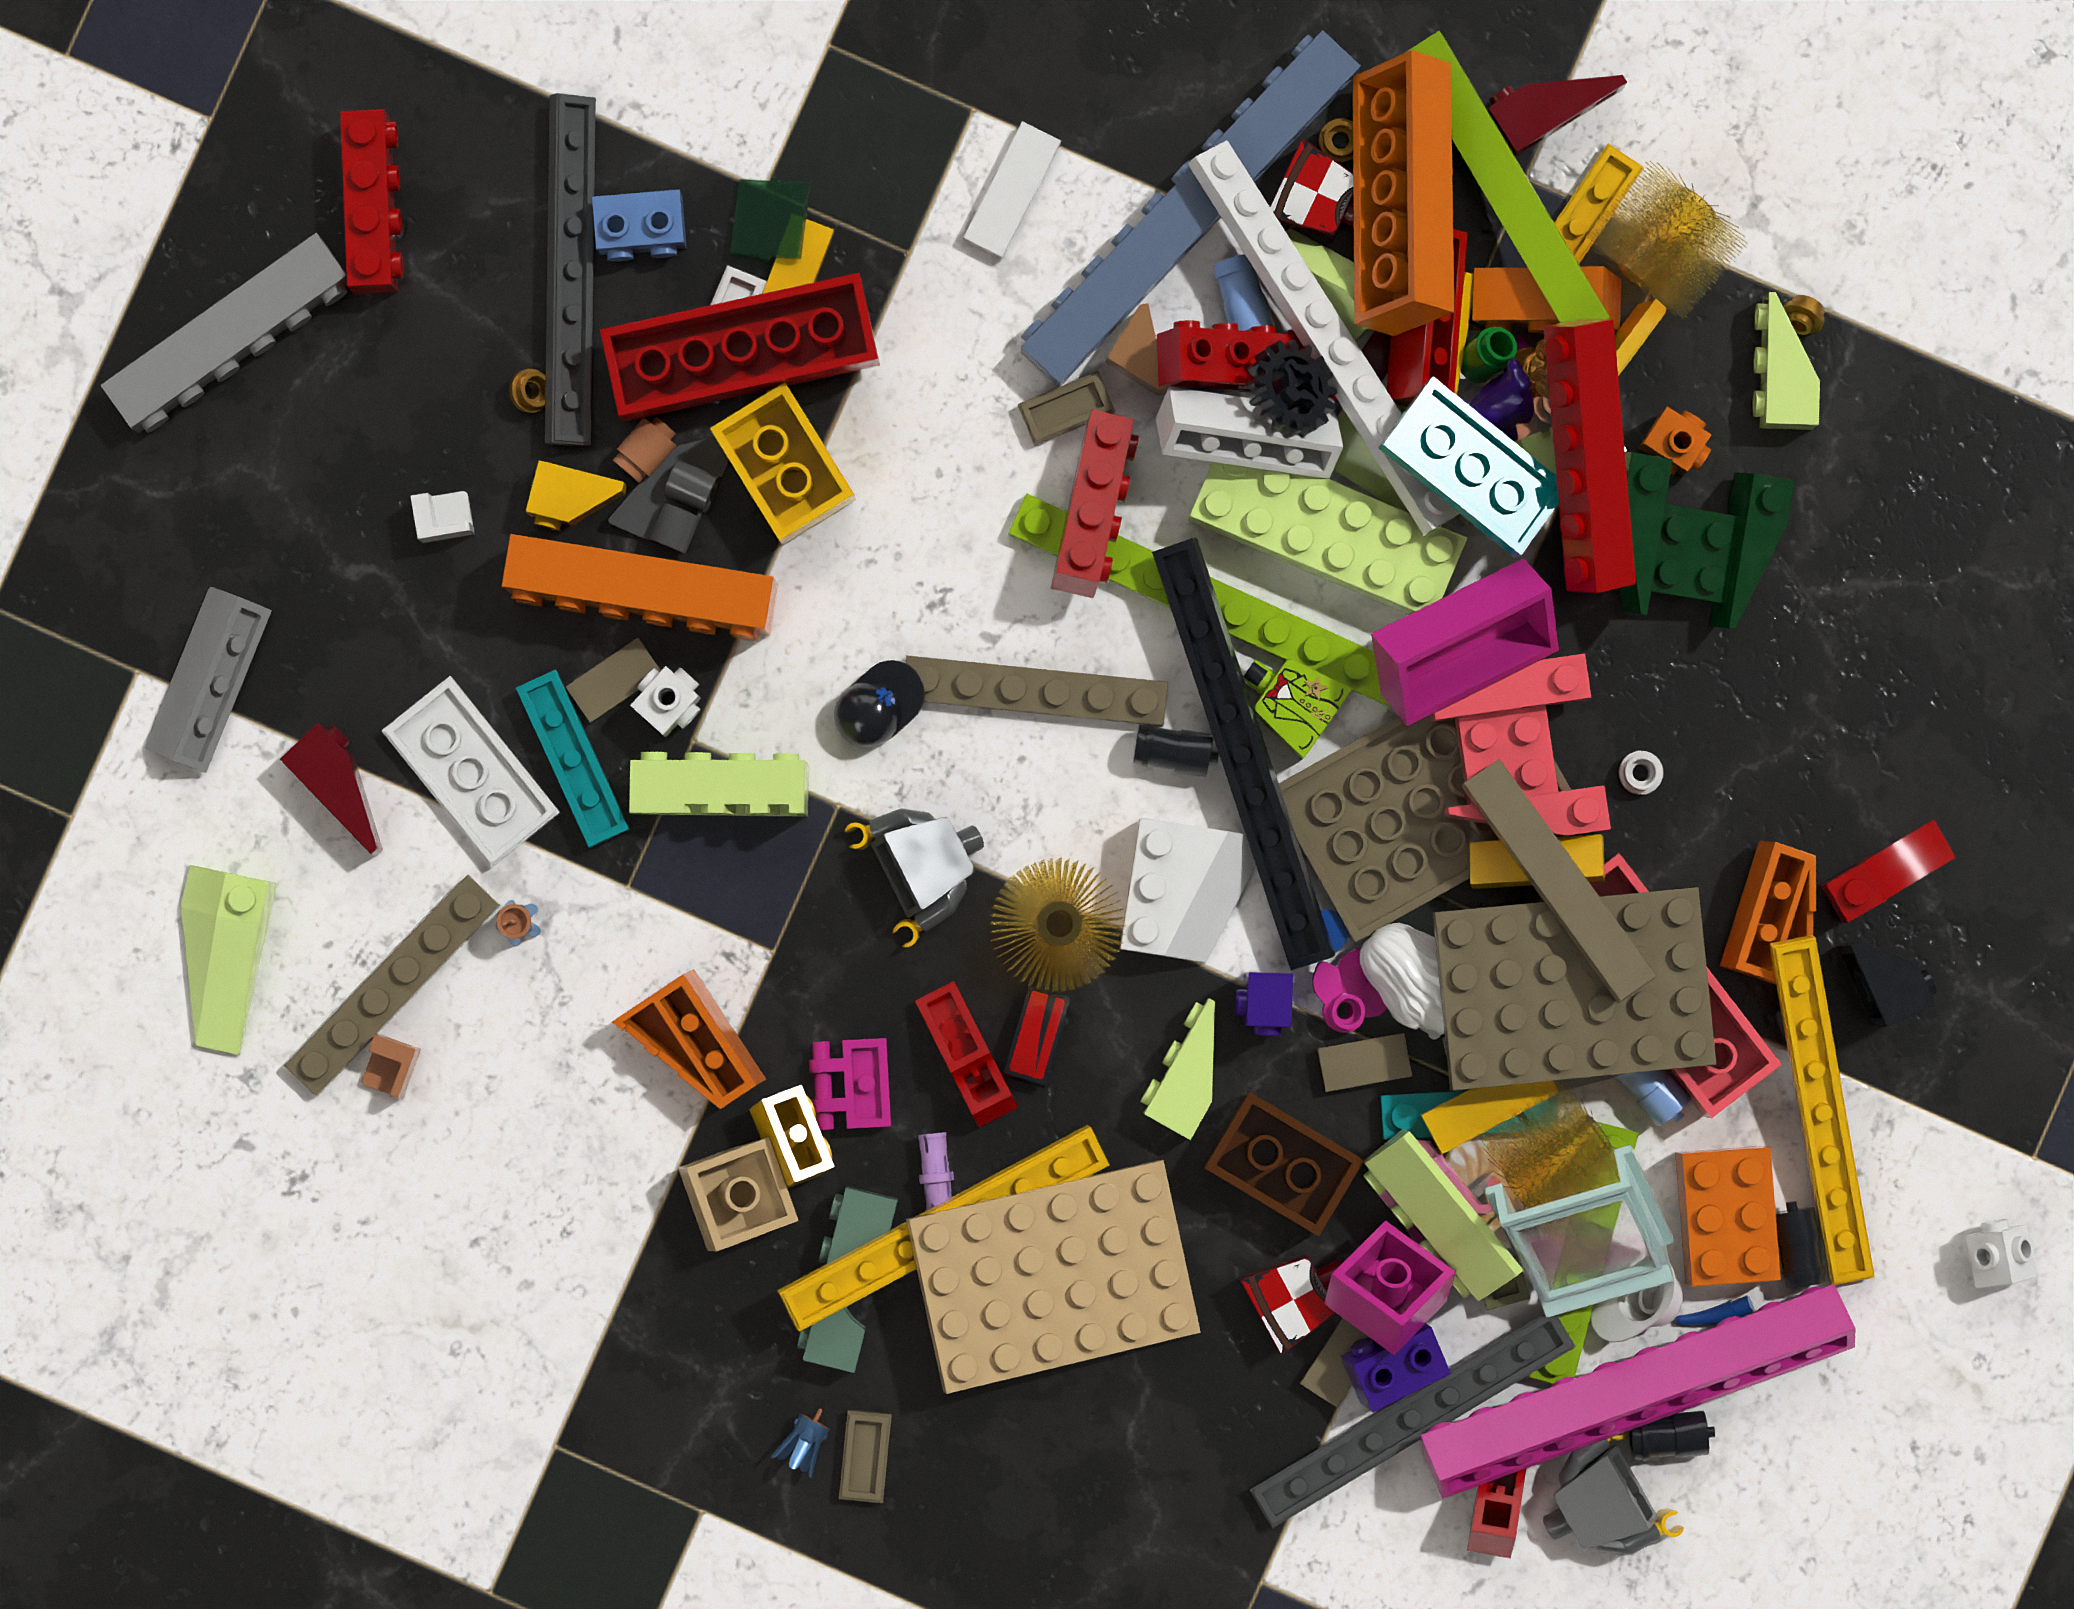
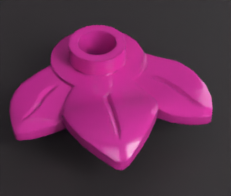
M1362 947L1345 953L1338 961L1336 967L1328 962H1318L1313 973V990L1323 1003V1019L1328 1027L1337 1032H1352L1362 1024L1364 1018L1379 1016L1387 1009L1378 991L1370 984L1363 973L1360 965V951ZM1345 1002L1348 1006V1013L1344 1018H1339L1337 1008L1341 1003Z

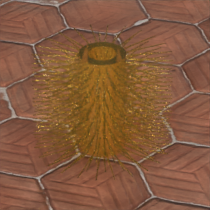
M1655 166L1664 176L1655 170L1657 174H1653V176L1647 173L1655 182L1646 175L1644 176L1647 180L1640 177L1646 183L1643 184L1647 189L1646 191L1652 196L1638 187L1635 188L1642 195L1631 188L1634 193L1628 192L1634 198H1630L1634 202L1633 204L1640 210L1626 201L1623 202L1628 207H1633L1631 210L1622 203L1621 206L1614 203L1622 211L1617 210L1620 215L1626 211L1631 217L1626 213L1620 216L1627 222L1622 221L1626 227L1620 221H1618L1619 224L1617 222L1614 223V220L1609 217L1610 223L1620 231L1613 226L1607 229L1614 235L1609 234L1615 241L1607 234H1605L1607 237L1601 236V233L1597 231V236L1608 245L1600 239L1597 242L1600 244L1598 246L1605 251L1603 253L1611 259L1604 255L1602 256L1617 264V266L1610 265L1619 268L1622 272L1616 274H1624L1630 280L1629 284L1631 282L1639 287L1640 292L1642 289L1648 295L1651 293L1655 299L1658 298L1667 308V305H1669L1667 303L1669 302L1668 300L1677 307L1678 305L1671 300L1676 301L1671 295L1680 301L1679 296L1676 294L1678 293L1685 300L1684 302L1688 304V299L1678 291L1685 296L1691 293L1689 290L1693 292L1694 290L1691 289L1693 287L1689 280L1696 285L1702 282L1701 279L1704 278V281L1711 285L1705 278L1707 275L1702 271L1704 269L1701 266L1707 271L1710 269L1711 273L1714 272L1711 269L1714 267L1705 256L1714 263L1719 264L1720 262L1714 257L1716 255L1713 252H1715L1718 256L1717 258L1724 264L1726 263L1723 259L1730 262L1723 255H1727L1723 250L1724 248L1717 242L1725 248L1727 247L1734 251L1729 245L1726 246L1724 244L1727 242L1735 248L1732 244L1734 242L1729 238L1732 237L1738 242L1740 241L1730 233L1732 231L1726 226L1734 231L1736 230L1720 219L1733 226L1735 225L1717 216L1716 213L1723 216L1726 215L1714 211L1711 207L1719 205H1709L1703 199L1704 196L1701 197L1694 192L1693 183L1692 191L1687 188L1682 178L1681 180L1685 187L1678 180L1676 182L1665 171L1671 178L1669 179ZM1602 216V218H1603L1607 223H1609V222H1608L1609 220L1606 219V218H1604V217ZM1736 242L1734 243L1735 245H1737L1738 247H1740L1741 249H1743V248H1742L1740 245H1738ZM1672 308L1680 317H1682L1674 308Z
M1062 857L1059 859L1061 863H1055V876L1053 859L1048 862V872L1045 860L1039 863L1041 874L1036 862L1031 865L1034 875L1028 865L1023 869L1027 878L1021 870L1016 872L1023 884L1014 875L1009 878L1019 890L1009 882L1005 883L1004 886L1015 895L1003 888L998 891L1014 903L999 896L995 900L1014 909L996 904L991 908L1016 916L996 913L990 916L1022 922L992 921L989 923V925L1027 926L992 930L989 933L1028 931L995 938L990 942L1032 933L994 949L1034 935V937L1006 951L1005 953L1036 938L1001 965L1007 963L1035 943L1007 971L1012 970L1035 948L1013 977L1018 976L1035 955L1020 982L1026 980L1038 961L1028 986L1033 984L1041 967L1036 989L1041 988L1047 969L1044 990H1049L1052 974V992L1058 991V975L1062 992L1066 991L1065 976L1068 989L1073 990L1075 989L1073 977L1077 987H1083L1079 974L1083 982L1089 984L1091 981L1086 971L1092 979L1098 978L1092 968L1100 974L1104 973L1097 962L1105 968L1110 965L1097 954L1109 961L1115 960V957L1099 947L1112 953L1120 952L1099 941L1116 946L1123 942L1097 934L1121 937L1125 934L1091 928L1120 929L1126 926L1088 924L1123 919L1125 917L1086 920L1115 913L1124 908L1082 917L1117 903L1114 902L1080 915V913L1107 899L1105 898L1078 912L1113 885L1107 887L1080 906L1107 879L1101 881L1080 900L1100 873L1095 875L1079 894L1094 867L1087 871L1075 890L1086 863L1080 867L1073 882L1078 861L1072 863L1067 879L1070 858L1066 860L1061 880ZM1052 913L1063 916L1067 922V930L1062 937L1053 936L1047 929L1046 921Z
M1562 1094L1563 1098L1559 1095L1563 1103L1561 1102L1560 1104L1556 1099L1557 1104L1553 1100L1556 1107L1554 1106L1551 1109L1548 1106L1549 1110L1545 1107L1549 1113L1547 1116L1541 1110L1544 1116L1539 1112L1542 1119L1540 1118L1538 1121L1534 1118V1122L1528 1114L1533 1124L1531 1123L1530 1125L1526 1119L1525 1121L1530 1128L1522 1117L1520 1119L1527 1129L1523 1124L1520 1129L1517 1123L1513 1121V1128L1519 1136L1517 1135L1514 1138L1510 1134V1138L1509 1136L1506 1137L1502 1132L1498 1137L1500 1141L1497 1142L1495 1140L1501 1150L1496 1146L1499 1151L1498 1153L1493 1146L1492 1151L1494 1154L1492 1153L1496 1160L1490 1154L1489 1156L1501 1167V1169L1497 1168L1504 1174L1505 1177L1503 1178L1506 1179L1509 1185L1504 1187L1511 1188L1516 1195L1515 1201L1518 1198L1523 1204L1524 1210L1525 1207L1529 1209L1546 1204L1547 1202L1549 1203V1201L1553 1202L1577 1193H1583V1191H1590L1593 1188L1597 1189L1598 1187L1610 1185L1609 1181L1611 1179L1616 1183L1614 1180L1616 1177L1620 1181L1615 1154L1613 1153V1148H1617L1608 1139L1612 1137L1606 1136L1601 1125L1599 1126L1593 1119L1592 1110L1591 1117L1584 1106L1585 1114L1581 1104L1579 1103L1578 1105L1573 1096L1569 1099L1567 1095L1565 1097ZM1514 1124L1518 1127V1129L1520 1130L1521 1134L1518 1132V1130L1516 1129V1127L1514 1126Z

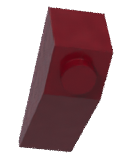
M1623 75L1525 84L1516 91L1510 85L1489 99L1492 106L1488 107L1487 110L1514 156L1517 157L1622 91L1627 81Z
M317 723L280 760L371 855L377 856L383 848L355 757L347 749L352 742L334 724L327 729L323 724Z

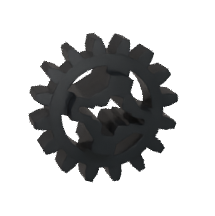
M1293 339L1285 344L1281 340L1257 353L1254 356L1256 363L1247 368V371L1255 378L1245 383L1246 388L1255 391L1256 397L1249 401L1250 405H1260L1262 409L1258 419L1263 421L1270 418L1272 420L1271 431L1277 432L1285 428L1286 436L1290 438L1298 433L1302 437L1326 424L1329 421L1327 414L1336 408L1328 398L1337 394V389L1328 386L1327 380L1334 376L1333 372H1323L1321 368L1325 360L1323 356L1313 359L1311 357L1312 347L1306 345L1298 349L1297 341Z

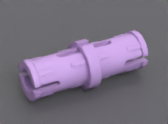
M946 1132L918 1135L923 1174L919 1175V1182L924 1184L926 1211L952 1197L951 1181L954 1180L953 1171L949 1172Z

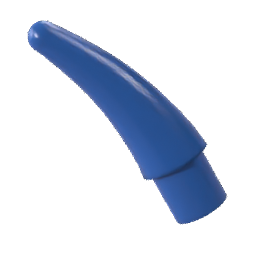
M1747 1295L1703 1311L1679 1315L1676 1317V1323L1678 1325H1714L1726 1318L1733 1316L1740 1318L1755 1310L1750 1297Z

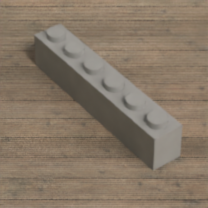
M315 233L101 384V387L130 428L138 433L144 429L147 433L152 432L169 419L166 413L179 404L182 407H187L201 398L205 393L202 388L214 379L222 382L235 374L240 369L238 362L251 353L256 357L273 347L276 343L274 337L287 328L290 331H294L306 324L312 318L309 312L324 302L326 306H329L340 300L348 292L345 288L347 286V273L323 239Z

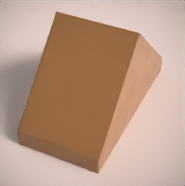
M1146 303L1139 305L1108 354L1106 364L1159 396L1166 394L1168 387H1158L1157 339L1149 304Z

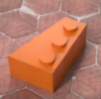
M1604 266L1581 267L1610 318L1613 319L1614 331L1617 332L1620 329L1621 279ZM1528 267L1474 268L1472 320L1480 326L1485 327V329L1490 327L1503 328L1510 333L1512 328H1528V332L1544 334L1543 326L1560 323Z
M1759 841L1720 967L1776 985L1769 943L1813 935V911H1816V855L1778 842Z
M694 969L682 974L612 1021L619 1029L625 1030L644 1045V1049L654 1057H659L678 1072L677 1075L720 1109L766 1080Z

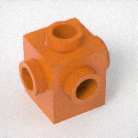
M1667 406L1661 411L1638 448L1651 456L1673 459L1670 476L1673 477L1675 473L1683 476L1690 468L1696 471L1700 469L1712 450L1705 445L1711 434L1704 430L1706 424L1697 416L1687 411H1683L1680 415ZM1674 439L1682 442L1683 449L1676 447Z

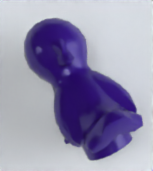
M1511 358L1507 362L1505 373L1500 374L1481 388L1469 404L1470 407L1513 441L1518 439L1516 425L1528 424L1534 412L1533 398L1528 390L1531 386V381L1524 372L1520 362L1515 358Z

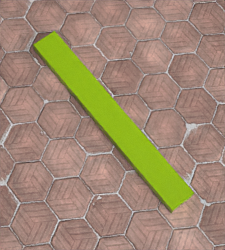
M1438 31L1411 48L1410 50L1451 63L1452 140L1560 323L1579 319H1611L1442 33Z

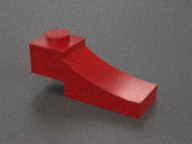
M1931 820L1857 862L1853 867L1821 884V887L1841 922L1848 923L1956 857L1935 820Z
M953 981L915 1000L977 1125L981 1127L1017 1109L1018 1106L955 982Z

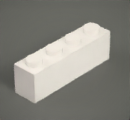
M1168 387L1156 416L1162 455L1326 479L1330 478L1343 449L1336 411L1327 414L1329 421L1317 428V430L1303 437L1298 433L1290 438L1286 436L1285 428L1277 432L1271 431L1272 420L1270 418L1263 421L1258 419L1262 409L1260 405L1251 406L1249 403L1251 398Z

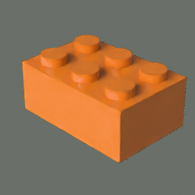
M1750 1146L1675 1152L1685 1284L1695 1287L1781 1280L1771 1148L1767 1146Z

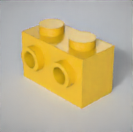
M802 1085L762 1099L749 1109L760 1138L769 1137L787 1189L822 1176L834 1168L831 1148L820 1132L816 1122L814 1106L810 1098L806 1096Z

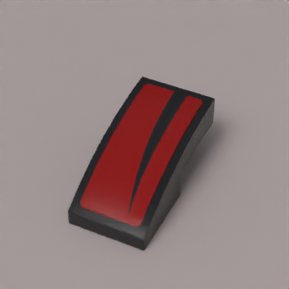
M1028 986L1002 1076L1045 1088L1071 997Z

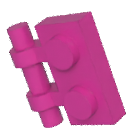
M887 1038L842 1040L843 1058L830 1059V1041L812 1042L813 1060H809V1073H814L815 1099H811V1102L815 1109L816 1122L819 1129H834L833 1112L846 1111L847 1129L891 1126ZM844 1071L845 1098H833L831 1072Z

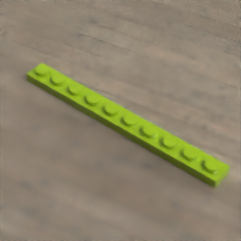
M1026 493L1008 535L1057 557L1067 511ZM1119 535L1116 543L1108 541L1105 556L1113 558L1108 580L1170 608L1152 554L1153 551ZM1210 577L1230 636L1285 661L1287 659L1296 661L1347 685L1353 692L1392 709L1381 696L1374 651Z

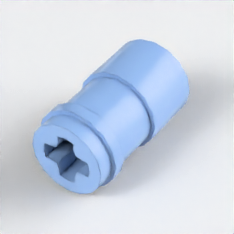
M1246 255L1234 256L1213 265L1215 271L1214 279L1219 284L1225 304L1223 309L1227 322L1238 324V330L1250 331V328L1254 326H1273L1265 294L1261 291L1256 271Z
M1664 1070L1615 1074L1614 1077L1617 1081L1622 1082L1637 1099L1636 1102L1657 1126L1665 1124L1672 1118L1675 1122H1678L1684 1116L1681 1110L1688 1104L1691 1097L1670 1073H1666Z

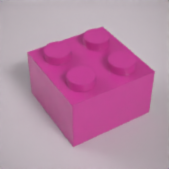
M1384 1221L1332 1273L1324 1304L1391 1354L1395 1355L1447 1302L1456 1271L1390 1223Z

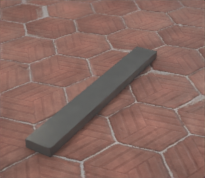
M561 93L550 95L545 444L585 447L591 445L594 256L592 197H594L596 98Z
M1544 1313L1452 1368L1450 1375L1405 1396L1250 1489V1492L1271 1527L1274 1528L1421 1440V1435L1427 1433L1434 1425L1455 1420L1576 1346L1558 1316L1546 1318Z

